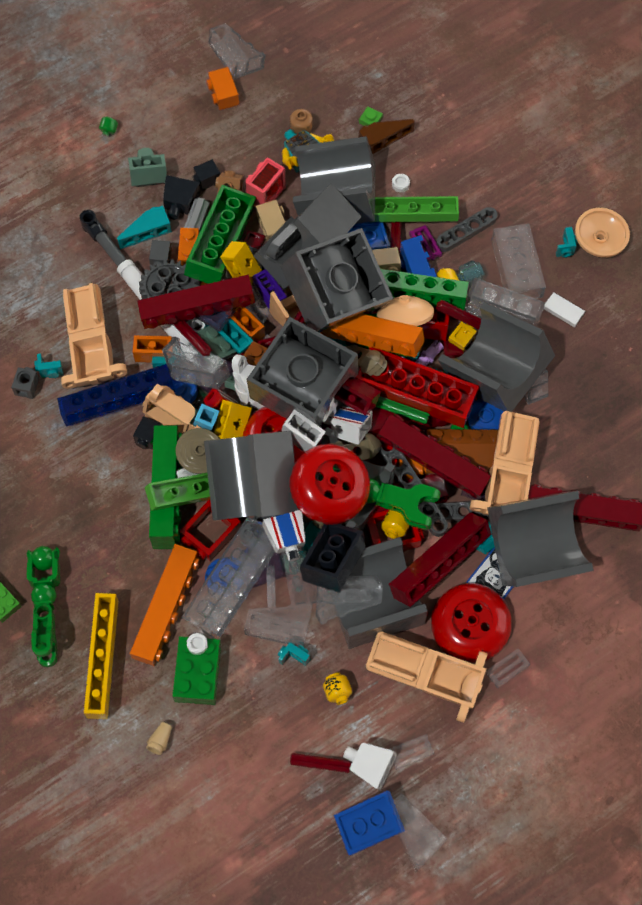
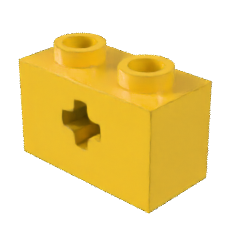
M232 241L220 256L232 278L249 274L252 284V276L262 270L246 242Z
M222 400L213 433L219 439L243 437L252 408Z

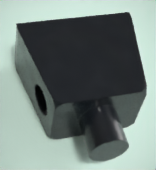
M166 175L163 204L164 209L169 210V218L177 220L180 213H190L194 199H197L201 193L200 182Z

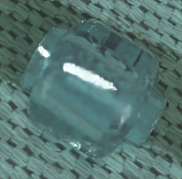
M474 260L460 265L458 268L459 273L457 276L460 281L469 282L468 288L483 281L485 273L479 262L476 263Z

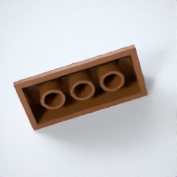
M427 429L426 436H433L438 440L437 443L443 447L444 445L451 447L456 455L467 457L471 460V464L476 467L481 466L489 473L494 463L498 430ZM427 469V473L435 474Z

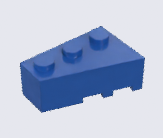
M422 235L402 241L400 246L401 269H404L406 273L437 277L434 268H431L427 260L429 258L428 251H423Z

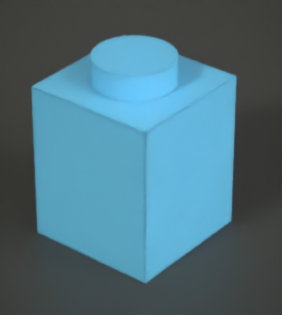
M201 404L193 426L196 427L198 425L201 428L212 431L220 411Z

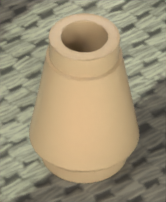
M161 722L160 726L147 740L148 745L146 748L154 754L161 755L166 750L172 727L167 723Z

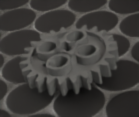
M173 259L170 263L164 260L163 264L157 261L156 267L150 265V271L145 269V275H141L139 292L141 298L146 299L197 287L200 283L199 280L184 275L186 264L181 266V261H178L177 264H174Z

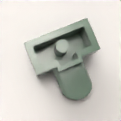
M141 148L137 152V157L128 158L132 186L165 183L167 172L164 154L154 155L152 149Z

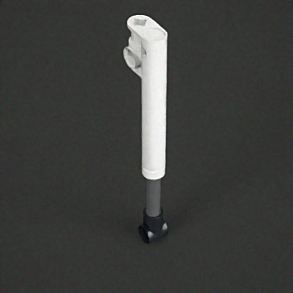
M92 210L82 211L80 222L83 230L102 246L117 265V272L136 296L142 300L139 292V281H141V275H143L132 260H127L107 235V230L96 218L95 212ZM195 317L186 322L193 330L196 327H201V329L207 327L204 319L201 317ZM172 324L160 325L168 336H172L174 344L191 365H196L203 361L200 355L190 346V342Z

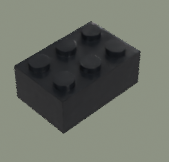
M324 524L300 565L302 580L340 593L365 548L363 531L340 524Z

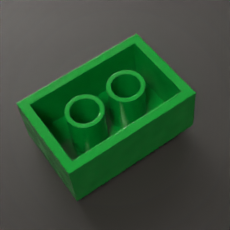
M179 636L172 695L174 702L215 705L221 654L220 639L206 638L208 642L206 651L200 655H195L188 650L187 639L189 637Z

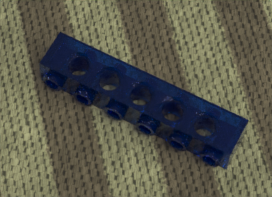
M164 364L57 398L61 417L67 427L143 403L145 397L153 390L156 384L168 386L174 392L176 391L168 366Z

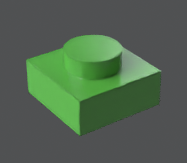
M367 106L359 119V124L365 126L374 122H380L383 118V113Z

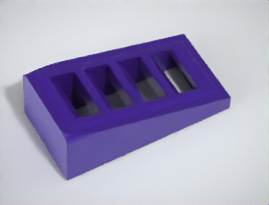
M266 269L252 276V280L268 309L270 307V292L274 291L280 301L288 298L277 281ZM266 277L267 280L261 283L260 280Z

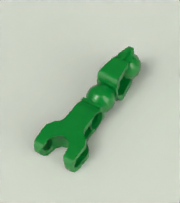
M333 467V470H334L335 472H339L338 469H336L335 467ZM321 473L318 476V481L323 480ZM370 479V492L366 503L376 502L377 506L401 513L409 526L428 530L432 526V519L421 513L418 505L424 501L437 502L440 499L441 493L438 489L424 484L415 485L411 489H404L390 484L382 483L380 485L376 480ZM343 483L342 488L348 491L349 487Z
M48 546L37 547L33 552L29 549L27 551V580L33 588L31 599L34 605L33 630L31 634L32 650L37 656L39 664L43 667H51L57 662L53 603L57 596L55 587L60 584V551L58 547L52 550ZM35 568L41 571L52 568V575L47 577V579L37 580L35 578ZM42 612H48L45 617H40ZM52 653V657L50 660H43L44 656H48Z

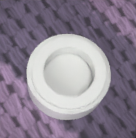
M405 174L395 175L392 179V188L397 192L408 190L410 186L409 177Z
M194 633L187 639V647L192 654L200 655L206 651L208 642L203 634Z

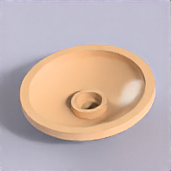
M607 208L587 210L579 217L575 226V236L579 245L586 252L597 257H613L621 253L629 242L630 231L628 224L621 215Z
M408 295L394 298L377 311L378 318L413 326L425 324L434 316V308L429 302Z

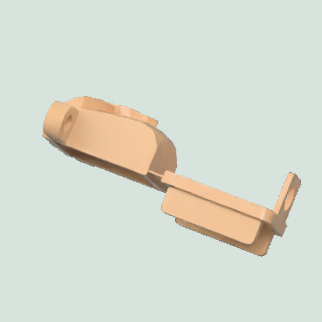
M89 283V285L79 288L64 289L63 299L73 374L61 378L62 387L70 389L90 384L97 385L103 381L125 376L127 374L126 364L113 363L111 342L105 331L106 326L100 287L97 284Z
M156 384L153 390L145 397L142 405L144 406L143 413L145 417L161 423V425H177L178 431L182 432V435L188 430L201 428L198 425L196 427L193 426L196 409L189 402L185 401L184 398L177 396L170 387Z
M504 411L501 414L494 463L488 473L491 477L486 484L484 501L471 500L470 510L488 515L487 507L528 499L540 424L539 418L510 411Z
M379 632L375 638L366 668L370 672L461 705L456 720L464 723L469 708L473 709L477 695L482 689V681L486 672L483 666L488 653L480 651L474 665L391 634Z

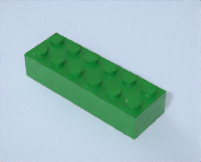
M221 185L187 258L184 271L185 276L208 284L223 280L227 268L220 256L232 241H240L253 212L256 196Z
M154 425L151 483L178 478L176 472L183 469L176 457V445L182 436V432L178 431L177 425ZM179 506L151 511L150 508L149 538L153 549H173L175 544L180 543L179 524H181V512Z

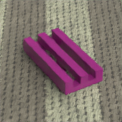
M426 225L409 232L411 238L422 235L421 231L424 232L435 253L432 252L423 237L422 244L429 254L428 262L431 259L435 260L436 257L442 256L440 248Z

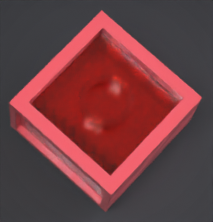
M268 157L264 162L258 164L256 171L249 175L245 181L246 193L256 196L255 207L276 200L286 188L285 168Z

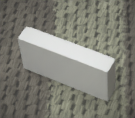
M554 292L543 307L544 310L574 328L585 313L583 309Z

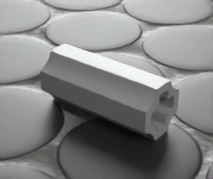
M203 198L194 199L184 228H199L200 233L210 203Z

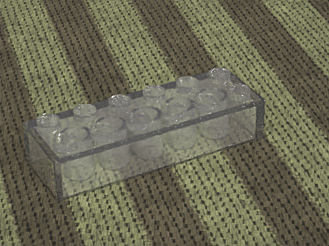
M249 517L245 519L182 616L184 620L195 628L217 640L224 634L230 621L237 614L241 604L246 600L250 590L257 583L259 576L275 553L262 526L263 523Z

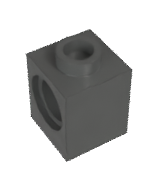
M152 240L149 256L150 265L156 267L157 261L163 264L164 260L170 263L172 254L170 241Z
M18 367L11 387L14 395L33 399L39 382L37 372L29 367ZM24 380H30L28 383H22Z

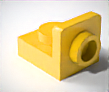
M461 321L450 335L448 341L464 351L468 344L474 341L477 331L474 327Z

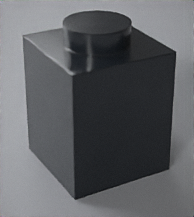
M211 159L193 167L194 175H192L193 181L200 182V188L203 191L214 186L216 178L221 174L215 162Z
M143 416L133 435L136 445L142 449L149 448L153 450L154 425H161V423Z

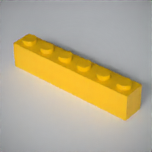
M95 593L84 715L87 719H108L119 602L116 594Z

